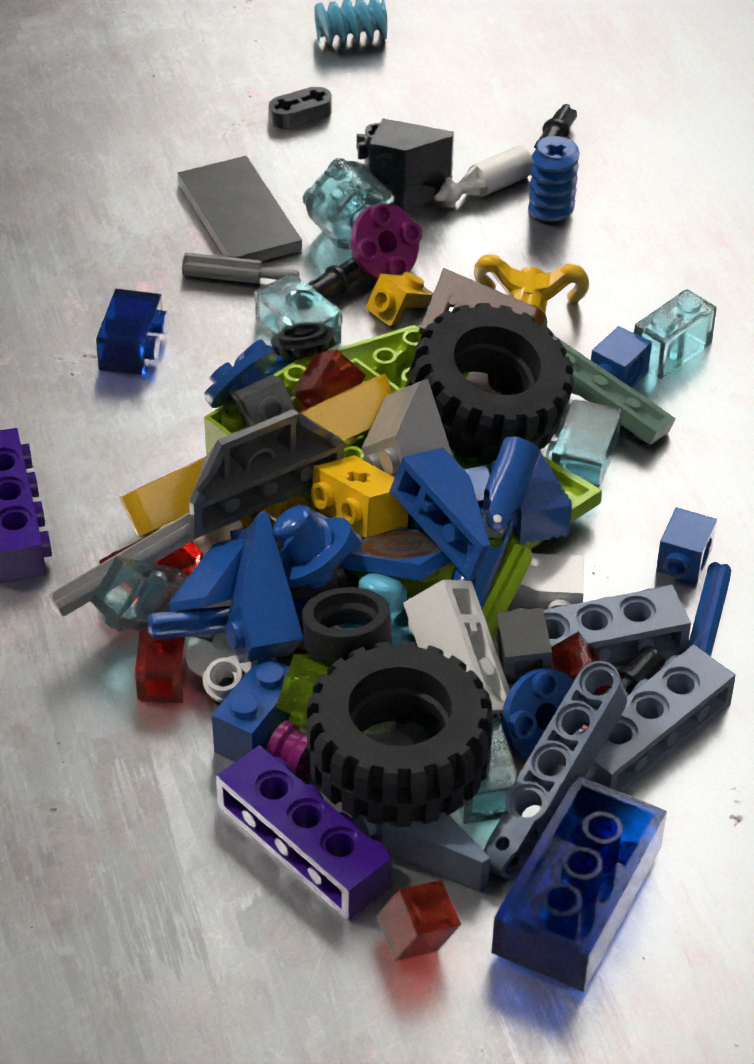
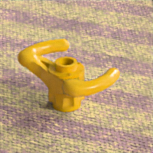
M487 254L482 255L474 265L473 275L476 282L496 289V283L488 274L490 272L507 295L539 308L545 315L548 301L570 283H575L574 288L567 293V300L571 304H576L582 300L590 288L589 276L583 267L575 264H565L553 272L544 273L535 267H525L518 270L510 267L499 256Z

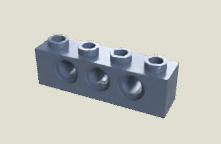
M673 585L648 588L642 591L603 597L571 605H561L544 610L552 649V670L563 672L569 677L577 676L584 666L595 661L609 662L615 668L627 666L647 646L656 649L663 658L681 655L687 650L691 621Z
M694 644L681 655L670 657L657 674L649 680H641L634 687L631 694L627 696L625 710L584 778L582 785L605 803L610 804L731 705L736 674ZM581 728L577 730L573 734V736L580 735L584 733L587 729Z

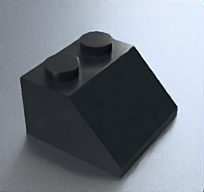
M382 118L369 143V204L389 203L407 211L435 202L434 196L445 183V178H453L455 132Z

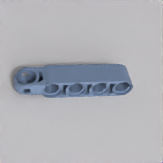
M591 662L579 672L508 792L505 800L506 810L484 848V852L490 857L489 870L503 878H511L527 869L544 838L550 836L557 827L625 710L627 693L617 669L609 662ZM601 686L612 687L604 695H593L595 690ZM577 726H589L588 729L580 735H569L570 732ZM555 765L565 766L564 770L556 776L546 775L547 771ZM533 805L542 806L536 815L522 817L523 812L528 807ZM515 855L518 856V863L516 865H507Z

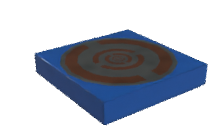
M399 527L365 538L360 542L357 550L346 556L341 564L342 568L347 570L378 573L390 577L421 581L452 561L425 531Z

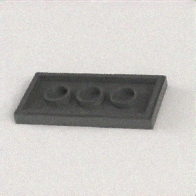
M247 155L178 172L180 187L224 257L264 261L302 250L301 237Z

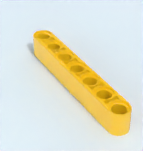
M384 373L299 413L334 433L344 441L370 429L385 396L394 391ZM205 457L119 497L137 537L158 529L189 513V499Z

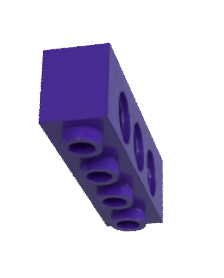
M17 428L0 430V583L46 576L44 558L52 556L48 530L39 531V527L45 526L42 502H33V498L39 497L35 472L27 473L26 470L33 468L29 443H20Z
M259 745L216 775L218 806L348 921L392 887V857L387 848L377 840L372 841L360 831L348 814L338 812L327 803L315 786L312 784L306 785L294 775L282 758L273 757Z

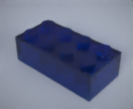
M577 775L494 916L491 953L584 993L662 848L667 810Z

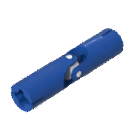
M507 437L503 440L485 487L483 506L480 509L488 539L501 538L499 546H489L475 579L468 580L456 566L450 579L472 581L482 610L510 538L513 521H509V518L522 505L541 455L540 449L535 444L518 437Z

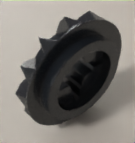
M301 322L281 329L272 337L271 345L277 355L285 359L293 357L298 360L303 357L313 358L316 354H325L328 349L336 345V332L334 328L320 322Z

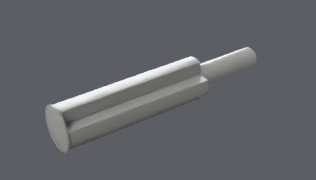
M187 252L184 253L182 260V274L185 276L258 284L261 283V278L297 282L300 278L298 270L263 267L260 260Z

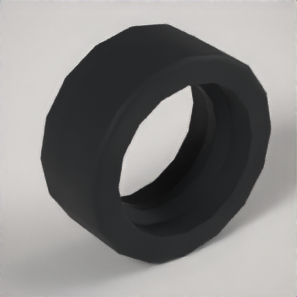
M355 587L331 589L319 593L310 599L302 610L305 650L313 659L324 664L332 665L340 658L346 661L348 660L349 653L362 647L367 651L374 649L376 643L389 642L390 645L392 643L389 604L381 595L371 590ZM350 623L365 625L346 630L330 628L334 625Z

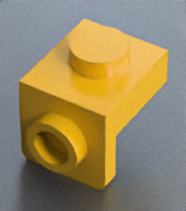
M404 272L403 275L380 274L366 308L388 326H396L405 307L428 308L433 292L424 286L425 281L415 274Z

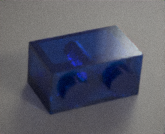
M115 288L96 338L99 370L146 376L151 360H157L160 348L159 336L160 334L165 335L168 329L169 313L163 310L162 294Z

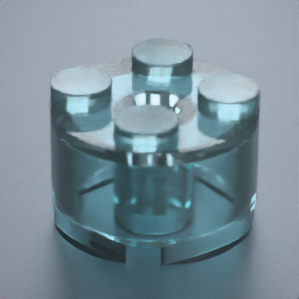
M336 158L330 162L327 170L316 179L312 187L304 192L302 202L306 206L310 219L334 245L343 250H351V231L359 214L372 205L394 203V198L391 192L365 165L357 161H346L344 158Z

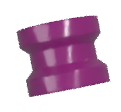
M286 720L276 728L270 737L266 751L273 757L282 758L291 769V772L299 779H303L310 773V763L308 762L307 734L302 733L296 723Z

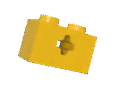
M355 455L313 466L311 507L330 518L340 517L346 519L355 532L365 538L408 526L409 513L389 491L395 477Z

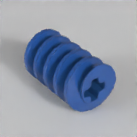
M559 136L545 137L538 140L536 144L537 150L533 152L531 157L533 165L530 171L532 177L530 180L531 189L529 192L530 202L528 211L534 218L543 221L562 220L568 217L575 209L580 151L575 142L568 138Z

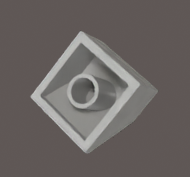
M428 379L385 396L362 446L363 460L395 477L403 457L445 448L453 457Z

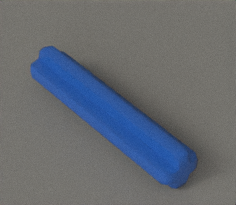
M716 561L708 566L687 649L694 644L709 656L712 654L731 579L732 569L727 563L720 564Z

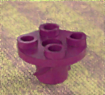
M382 203L372 205L363 210L353 224L350 240L351 256L354 257L359 268L372 279L378 280L380 274L403 275L404 272H410L415 265L419 253V242L422 239V229L418 223L413 222L408 213L394 204Z

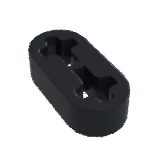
M314 86L272 98L268 104V121L273 127L289 129L324 119L332 113V93L326 88Z

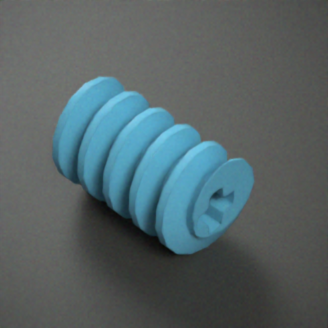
M343 0L341 9L336 1H331L327 11L321 2L315 5L314 18L318 42H320L321 37H325L328 45L332 46L335 35H338L343 45L347 42L348 34H352L355 42L359 43L362 32L366 33L369 41H373L375 31L379 30L383 40L387 39L388 14L384 0L381 1V4L379 0H369L368 5L365 0H356L354 7L350 0Z

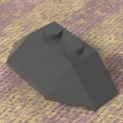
M294 409L218 439L203 461L189 499L190 534L196 539L310 490L313 482V466L344 458L345 442L334 433Z

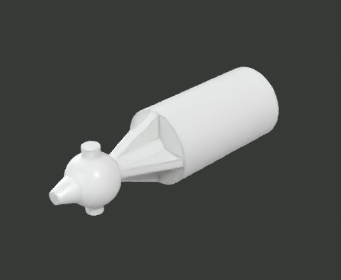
M518 145L469 166L468 173L458 183L454 182L452 177L445 178V183L434 196L435 201L448 203L449 207H455L462 194L483 197L532 176L530 173L533 165L531 161L532 155L526 147Z

